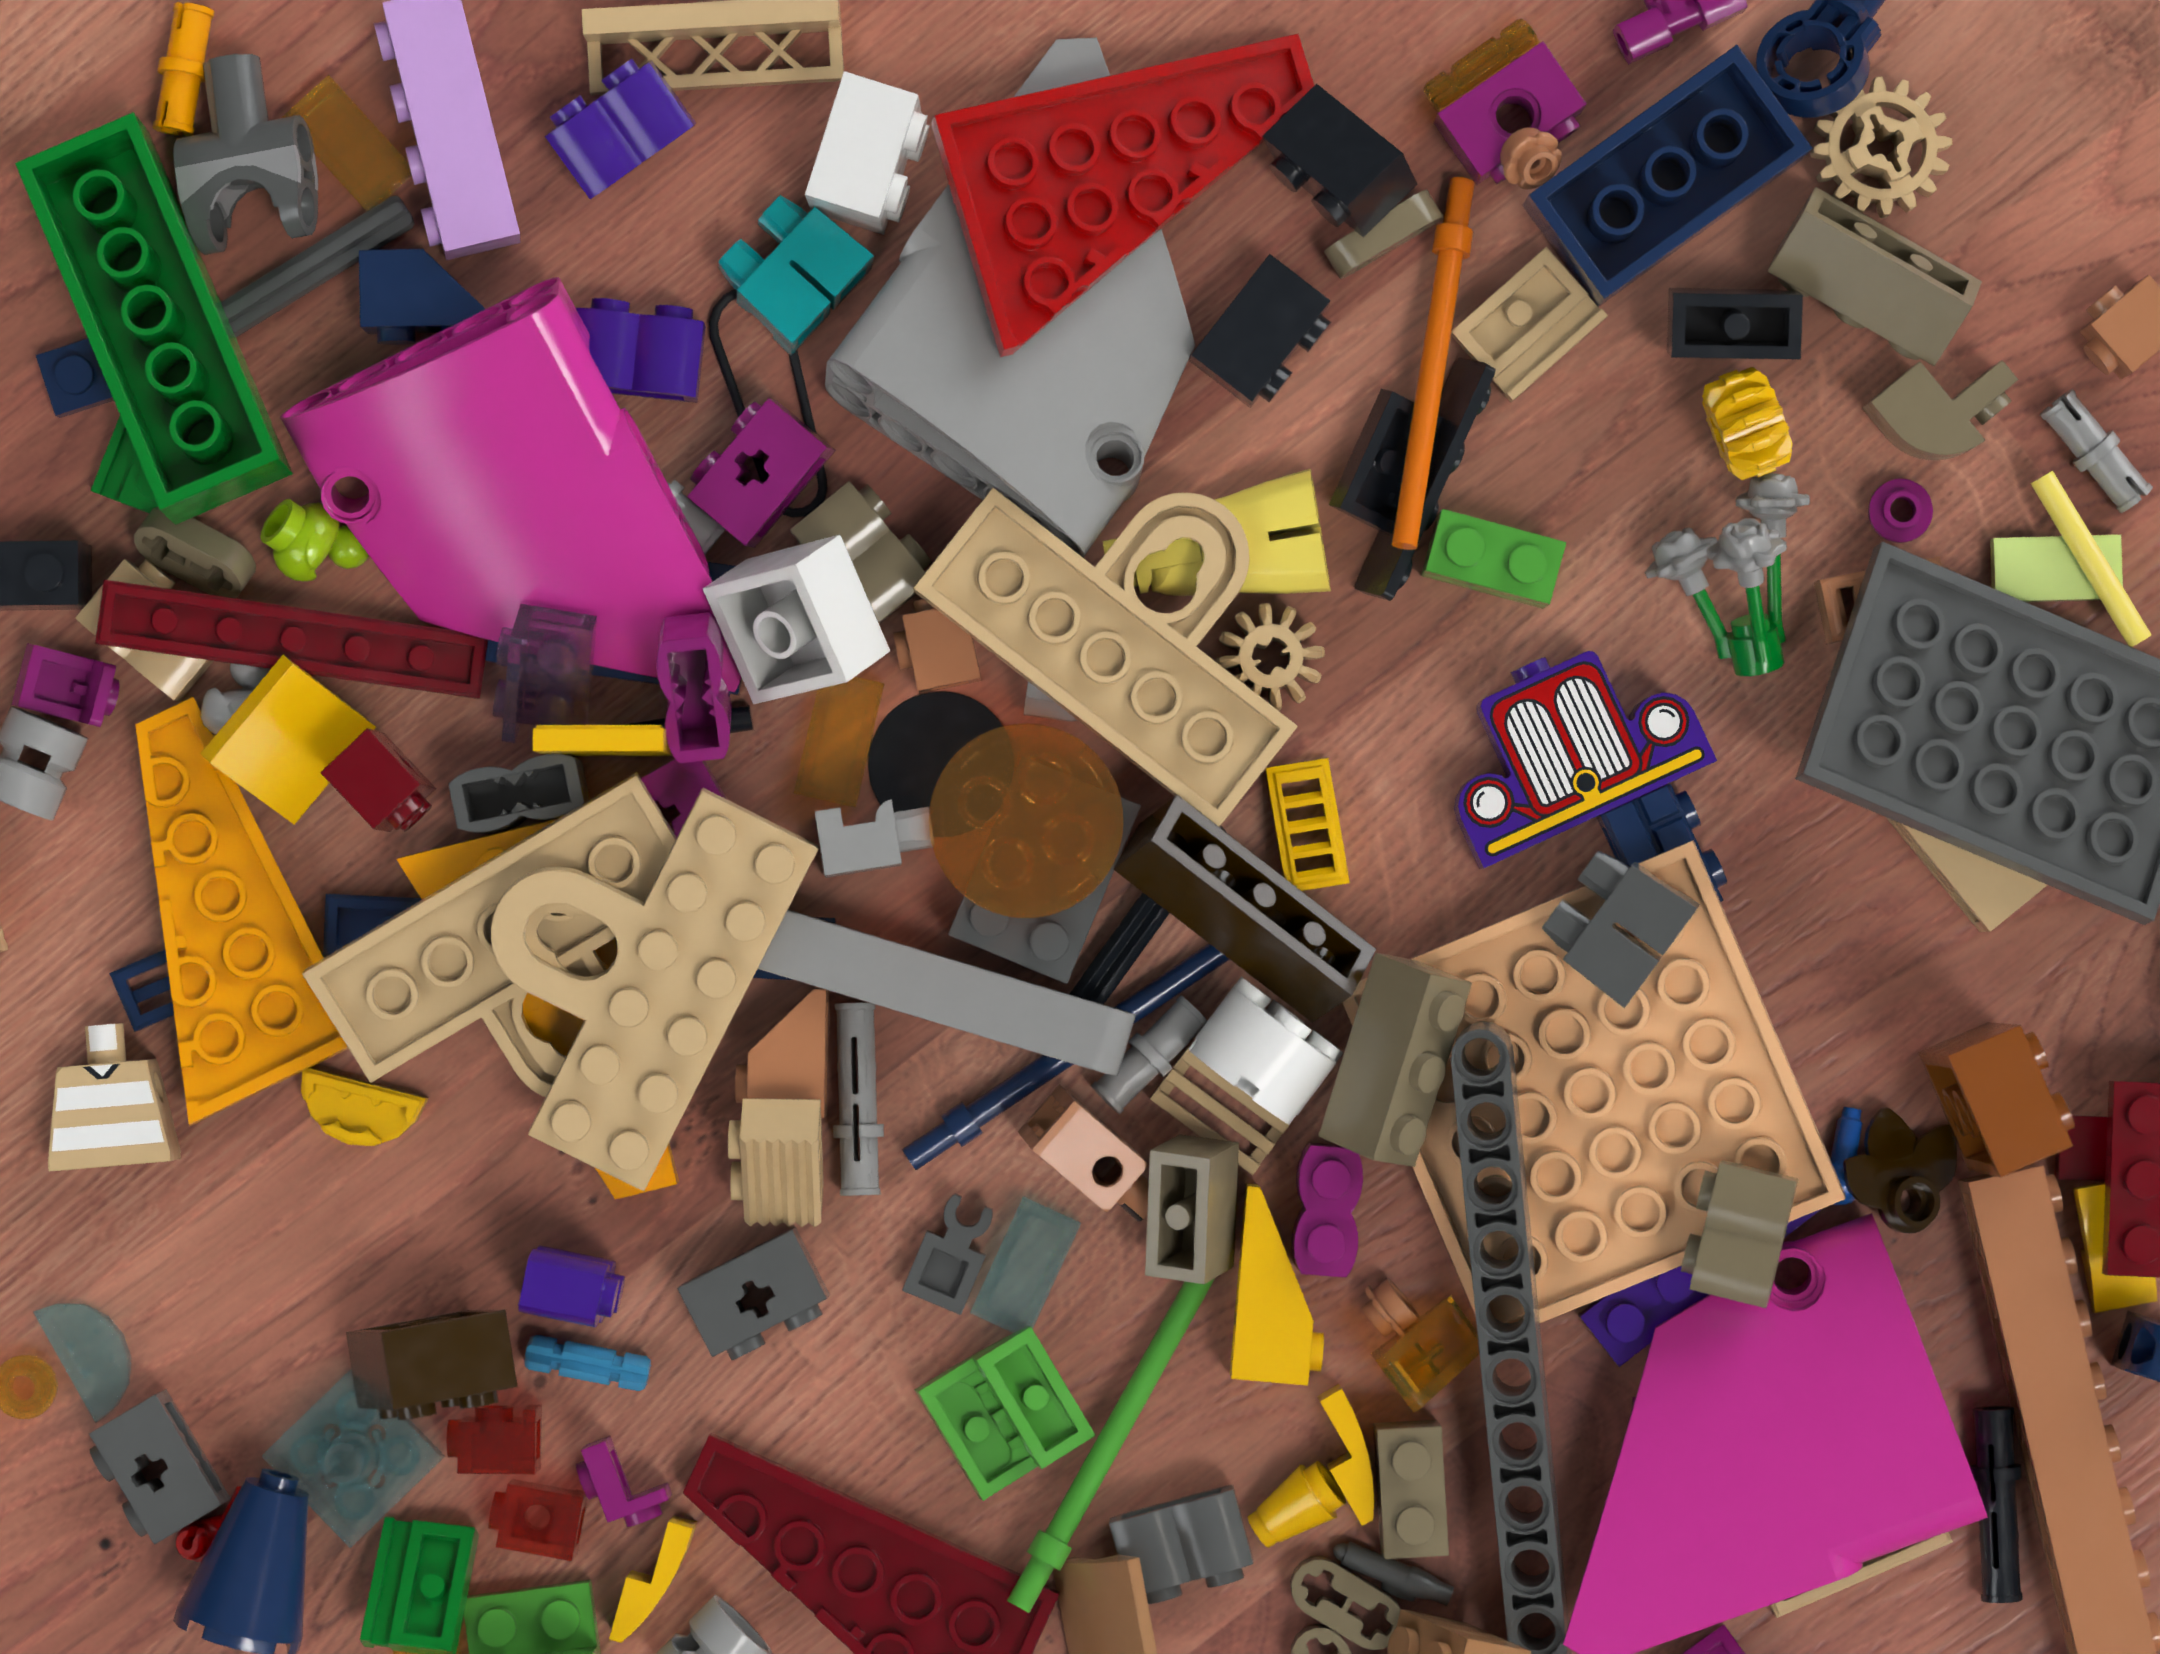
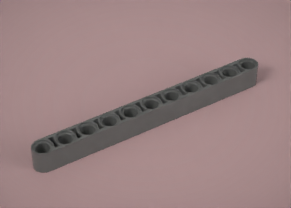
M1479 1021L1470 1024L1459 1035L1452 1048L1451 1068L1507 1639L1509 1642L1530 1650L1531 1654H1572V1650L1563 1645L1569 1618L1514 1051L1510 1036L1501 1026L1493 1022ZM1477 1038L1493 1042L1500 1054L1499 1063L1493 1068L1486 1070L1472 1066L1466 1059L1465 1045ZM1484 1102L1493 1103L1504 1112L1506 1125L1498 1132L1485 1133L1477 1129L1473 1124L1471 1109L1477 1104ZM1499 1167L1510 1176L1512 1189L1503 1196H1490L1479 1187L1477 1174L1484 1168ZM1494 1231H1505L1517 1241L1518 1253L1507 1260L1495 1259L1485 1250L1483 1244L1484 1237ZM1500 1295H1511L1521 1302L1525 1315L1518 1322L1503 1323L1497 1320L1491 1313L1490 1301ZM1518 1359L1529 1368L1531 1379L1521 1386H1509L1503 1383L1497 1376L1496 1365L1502 1360ZM1511 1423H1524L1535 1432L1537 1442L1532 1447L1524 1450L1515 1449L1504 1440L1502 1429ZM1516 1487H1531L1541 1495L1543 1505L1538 1510L1530 1513L1521 1512L1510 1503L1508 1493ZM1524 1550H1536L1546 1557L1549 1568L1539 1575H1527L1516 1566L1514 1557ZM1541 1613L1551 1619L1554 1623L1555 1631L1548 1637L1535 1638L1524 1631L1520 1621L1528 1614Z

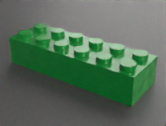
M132 112L16 162V167L159 510L177 525L292 475L291 467L200 251L189 233L184 213L152 137L135 113Z

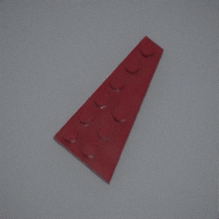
M713 1433L709 1434L683 1491V1494L738 1546H742L771 1573V1576L783 1588L798 1598L854 1654H1033L1059 1597V1591L1045 1585L1030 1613L1007 1601L1021 1576L1020 1573Z

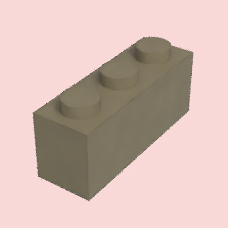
M1817 187L1813 189L1779 245L1768 269L1769 273L1778 277L1781 285L1787 290L1799 291L1803 297L1812 296L1833 308L1836 316L1846 324L1855 328L1866 327L1887 339L1891 347L1902 356L1912 360L1922 359L1933 366L1936 365L1973 307L1982 283L1979 279Z
M1375 952L1319 1137L1374 1161L1415 1167L1420 1148L1425 1141L1426 1129L1439 1087L1445 1077L1446 1065L1454 1039L1464 1016L1465 1004L1472 982L1416 960Z

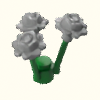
M1771 473L1759 478H1751L1748 492L1739 495L1736 499V506L1749 510V513L1760 519V523L1753 518H1744L1738 523H1729L1723 527L1718 541L1716 537L1699 538L1692 528H1684L1682 532L1672 531L1662 538L1660 542H1656L1652 546L1655 561L1645 571L1647 578L1659 577L1679 580L1686 596L1692 595L1714 637L1718 658H1731L1734 673L1738 676H1757L1770 673L1779 669L1785 663L1781 643L1786 641L1782 623L1781 553L1786 551L1787 544L1781 538L1786 537V518L1793 516L1797 512V507L1809 505L1810 496L1798 494L1795 478L1784 476L1783 474ZM1707 558L1713 560L1714 568L1736 571L1739 585L1745 587L1749 614L1731 621L1732 632L1726 631L1705 589L1709 586V583L1701 568L1705 565ZM1763 567H1767V614L1763 613L1759 586L1764 582Z

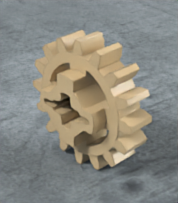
M1875 77L1871 81L1869 93L1865 94L1862 89L1852 102L1830 114L1834 118L1833 121L1818 120L1814 125L1813 131L1819 136L1826 138L1825 143L1814 146L1810 151V157L1826 159L1827 166L1816 176L1818 183L1834 179L1838 187L1832 196L1838 200L1844 199L1847 195L1854 197V209L1861 213L1865 211L1870 203L1876 204L1879 218H1887L1891 214L1893 202L1895 201L1898 202L1899 206L1906 213L1916 207V198L1913 191H1917L1919 194L1929 198L1937 190L1934 182L1928 177L1929 174L1944 175L1950 166L1944 160L1937 157V152L1944 151L1952 145V138L1937 136L1935 131L1946 119L1944 113H1936L1931 116L1926 113L1924 108L1928 105L1931 95L1927 92L1920 95L1915 101L1907 97L1909 81L1902 79L1893 92L1886 91L1883 77ZM1881 107L1894 109L1905 115L1908 120L1902 122L1885 116ZM1851 118L1853 121L1851 127L1855 133L1852 147L1840 154L1841 133L1844 125ZM1875 136L1880 142L1890 139L1894 144L1895 149L1887 155V159L1883 154L1872 156L1869 153L1867 147L1875 140ZM1921 142L1922 157L1920 165L1911 178L1909 173L1912 170L1907 162V158L1911 148ZM1860 173L1875 178L1882 189L1864 185L1853 176Z

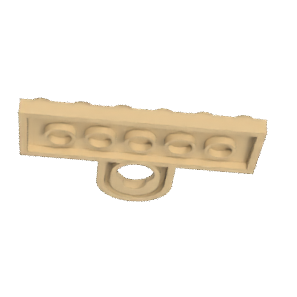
M992 488L913 588L917 595L1171 794L1180 796L1218 827L1221 826L1298 727L1197 647L1241 590L1249 567V547L1241 524L1224 505L1210 497L1184 492L1168 494L1153 500L1135 515L1094 567L999 491ZM1185 538L1197 542L1202 548L1204 560L1196 574V592L1191 602L1183 609L1172 613H1157L1145 607L1137 597L1134 588V573L1139 563L1150 554L1165 551L1175 540Z
M636 772L306 968L302 974L370 1083L479 1018H482L518 1077L531 1090L546 1097L566 1056L559 1053L550 1041H545L533 1034L523 1014V1001L528 992L515 985L497 963L491 942V926L500 899L515 881L532 871L546 867H568L589 874L645 902L677 837ZM551 913L545 916L538 926V937L541 942L555 951V955L561 965L572 974L586 977L598 975L607 970L595 950L616 937L611 929L600 920L590 915H580L571 918L565 914Z
M702 787L645 902L589 874L568 867L541 868L515 881L500 899L492 920L491 942L497 963L505 975L519 988L584 1020L529 1129L528 1135L645 1191L819 846ZM551 913H561L571 918L580 915H590L607 925L616 937L618 948L616 959L607 970L598 975L583 977L572 974L561 965L555 955V951L541 942L538 937L539 923L545 916Z

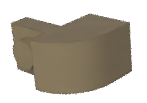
M2001 360L1951 399L1925 366L1918 362L1862 409L1883 435L1902 452L1924 460H1946L1960 456L1985 441L1984 437L1969 420L1975 417L1983 425L2012 401L2004 391L2019 379Z

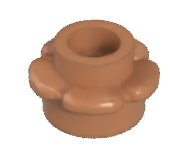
M1523 128L1513 133L1505 141L1500 153V161L1507 181L1510 184L1518 183L1521 189L1528 190L1537 188L1550 180L1555 175L1562 159V153L1557 148L1558 140L1552 134L1541 132L1536 128Z
M1389 1278L1385 1279L1374 1289L1370 1285L1365 1288V1293L1370 1301L1362 1306V1310L1371 1323L1385 1337L1393 1331L1401 1337H1406L1408 1335L1407 1328L1420 1317L1402 1291Z

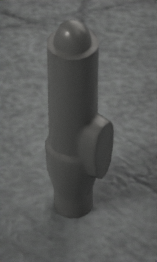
M1351 1541L1348 1544H1337L1333 1548L1334 1556L1341 1561L1340 1565L1381 1581V1589L1393 1596L1407 1601H1415L1416 1598L1432 1600L1445 1606L1450 1601L1454 1586L1440 1581L1429 1572L1417 1566H1409L1395 1559H1384L1382 1554Z

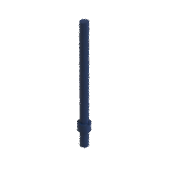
M1208 943L1114 1006V1008L1135 1014L1136 1017L1133 1023L1135 1024L1230 959ZM1045 1055L1040 1056L969 1105L965 1106L963 1102H960L942 1114L941 1117L944 1120L942 1123L903 1148L902 1151L914 1169L918 1170L956 1143L963 1147L983 1134L980 1127L1074 1064Z

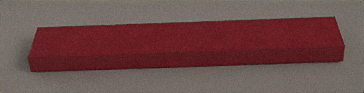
M104 579L94 644L271 669L281 656L284 655L309 675L480 699L488 639L454 630Z

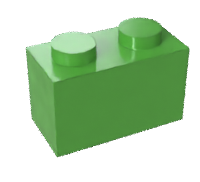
M1442 509L1436 517L1421 576L1544 609L1551 602L1566 542Z

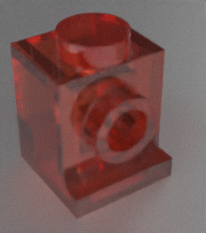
M529 1404L523 1409V1417H513V1406L485 1405L475 1407L474 1417L465 1416L463 1419L448 1420L446 1437L448 1458H458L457 1474H536L541 1469V1404Z
M512 1479L507 1484L506 1492L496 1491L494 1494L488 1529L499 1531L496 1542L497 1548L572 1561L578 1554L588 1498L584 1490H571ZM532 1505L544 1506L550 1514L548 1525L535 1527L530 1524L527 1518L529 1507Z

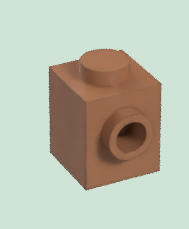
M2150 275L2136 282L2124 294L2116 285L2113 286L2086 309L2093 320L2079 331L2088 341L2083 346V349L2093 364L2104 374L2109 375L2114 371L2121 380L2136 371L2160 350V286Z
M924 599L913 602L915 613L902 615L905 630L894 632L893 635L901 670L913 668L918 692L922 694L982 681L973 638Z

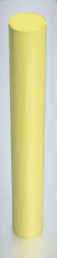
M2051 471L2032 482L2031 486L2127 645L2133 647L2150 637L2152 634L2055 473Z

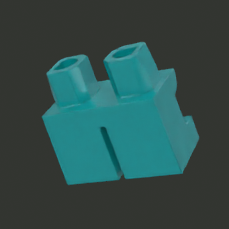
M780 195L758 219V225L779 243L775 250L764 260L747 243L739 239L720 258L718 268L731 286L737 290L736 303L757 318L773 334V339L792 356L829 316L830 307L834 310L872 269L874 255L816 207L809 213H806L801 207Z

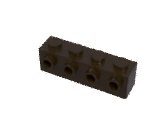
M1178 795L1174 796L1138 825L1113 869L1312 1023L1353 995L1376 951L1372 945Z

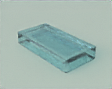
M1023 1196L970 1313L1012 1333L1028 1325L1033 1329L1081 1222Z

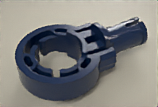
M1815 0L1808 10L1788 15L1777 22L1766 33L1757 52L1756 64L1758 74L1787 114L1803 118L1825 116L1844 108L1858 96L1869 75L1870 61L1868 52L1882 35L1881 29L1873 17L1886 0ZM1808 48H1812V51L1829 50L1835 52L1840 57L1834 70L1826 75L1829 86L1823 89L1819 79L1803 82L1788 75L1784 68H1787L1790 59L1797 52H1802ZM1775 65L1778 76L1772 78V72Z

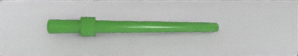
M1215 1278L1206 1284L1184 1281L1045 1532L1038 1530L1029 1546L1027 1553L1032 1556L1008 1597V1602L1030 1613L1053 1569L1055 1568L1060 1571L1073 1549L1067 1545Z

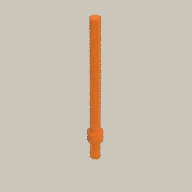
M1464 177L1450 178L1443 223L1436 225L1432 252L1438 257L1392 538V546L1404 550H1415L1418 545L1462 262L1470 257L1474 231L1468 227L1475 182Z

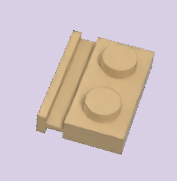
M1545 247L1451 331V337L1472 360L1484 362L1496 369L1492 381L1501 389L1505 397L1512 402L1606 319L1608 315L1588 296L1587 291L1552 252Z

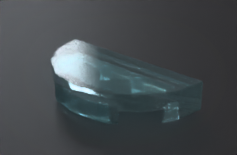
M60 1302L33 1311L95 1423L99 1422L119 1405L130 1383L131 1355L124 1334L108 1315L86 1304Z

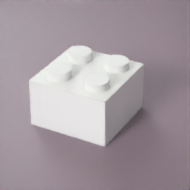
M844 71L805 192L810 210L816 207L829 218L882 235L885 233L888 220L900 222L910 191V186L907 185L908 177L903 175L907 160L919 162L929 132V125L926 124L928 116L922 114L918 94Z
M840 534L748 558L702 588L753 704L846 683L890 652V648Z

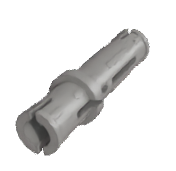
M873 1003L835 1004L837 1014L839 1125H833V1138H840V1196L881 1195L878 1176V1137H884V1124H877L875 1004ZM856 1038H857V1055H858V1093L856 1092V1062H855V1039H856ZM857 1105L859 1106L860 1161L858 1160Z

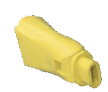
M1311 469L1269 480L1231 495L1215 499L1237 518L1248 542L1249 567L1245 582L1238 593L1289 594L1331 591ZM1181 538L1171 543L1165 551L1148 555L1139 563L1134 573V587L1139 586L1140 594L1148 593L1151 584L1153 592L1173 596H1194L1196 592V574L1204 560L1202 548L1191 539ZM1116 539L1103 541L1104 555Z

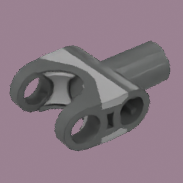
M232 54L209 59L203 63L212 132L177 138L173 149L178 195L189 233L195 245L204 255L224 252L228 241L227 228H231L232 213L237 202L246 193L258 188H265L270 194L274 207L279 209L283 227L292 239L312 235L316 229L318 219V174L312 136L306 121L300 115L268 120L259 56L253 54Z

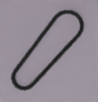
M734 289L724 294L713 307L709 320V331L714 351L737 416L739 417L745 410L722 345L718 327L722 311L729 302L737 298V290ZM796 350L792 356L789 355L802 415L805 425L816 433L800 359ZM752 457L761 482H765L769 475L763 467L765 464L763 458ZM824 465L816 474L818 491L814 500L803 508L788 507L783 515L792 518L806 517L824 502L828 491Z

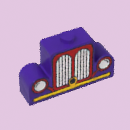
M1584 652L1551 668L1546 657H1543L1511 672L1515 681L1514 685L1486 697L1477 704V714L1505 772V778L1502 775L1488 773L1470 779L1462 785L1457 793L1454 811L1457 822L1479 869H1484L1714 763L1717 759L1695 711L1680 696L1670 693L1649 696L1635 705L1628 720L1595 652Z

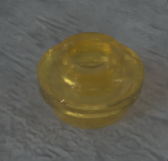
M19 1355L8 1359L0 1366V1409L5 1414L17 1419H31L43 1414L52 1406L57 1395L58 1382L54 1370L45 1360L34 1355ZM18 1376H26L34 1384V1393L29 1399L19 1398L13 1390L14 1381Z

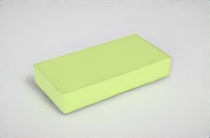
M2092 535L2123 586L2121 535ZM2062 536L1990 539L1991 586L1993 589L2024 602L2100 600Z

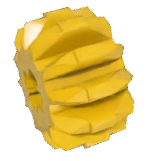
M1754 367L1739 372L1736 369L1718 376L1719 380L1704 386L1702 405L1706 412V421L1710 426L1712 438L1718 447L1720 457L1724 459L1729 472L1740 480L1753 476L1759 478L1775 472L1776 467L1790 462L1793 443L1788 432L1789 427L1783 415V408L1779 405L1775 390L1770 387L1767 376Z

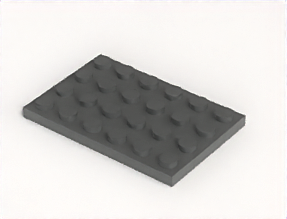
M1883 541L1875 546L1795 779L2142 925L2154 921L2160 904V659Z

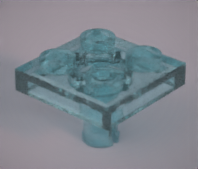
M350 1369L261 1457L274 1470L286 1472L299 1478L297 1488L309 1494L308 1505L351 1548L416 1486L445 1455L410 1419L398 1420V1417L380 1419L379 1409L358 1408L352 1369ZM328 1424L337 1425L341 1431V1435L332 1441L330 1440L335 1434L333 1428L328 1429L324 1436V1428ZM378 1424L384 1427L386 1431V1437L383 1440V1438L381 1437V1431L379 1429H374L371 1433L372 1437L376 1441L374 1442L373 1439L369 1437V1429L372 1425ZM374 1470H377V1472L371 1479L372 1485H370V1483L368 1482V1477L373 1473ZM382 1474H384V1476H385V1483H384V1485H383L382 1487H378V1488H377V1487H373V1486L377 1485V1484L380 1482V1480H381L380 1477L382 1476ZM333 1482L338 1484L337 1486H334V1487H330V1486H327V1485H326V1484L331 1485Z

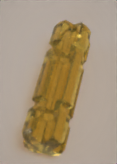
M1517 19L1501 30V37L1496 40V38L1491 37L1452 64L1451 72L1446 74V72L1442 71L1426 82L1423 91L1433 108L1438 112L1442 111L1462 97L1464 93H1468L1512 63L1513 59L1519 58L1538 45L1540 42L1532 27L1524 19Z

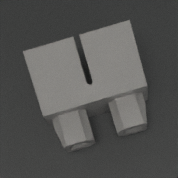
M891 799L879 806L875 822L844 827L840 807L815 811L826 878L901 866L900 853L933 848L935 846L929 807L894 812Z

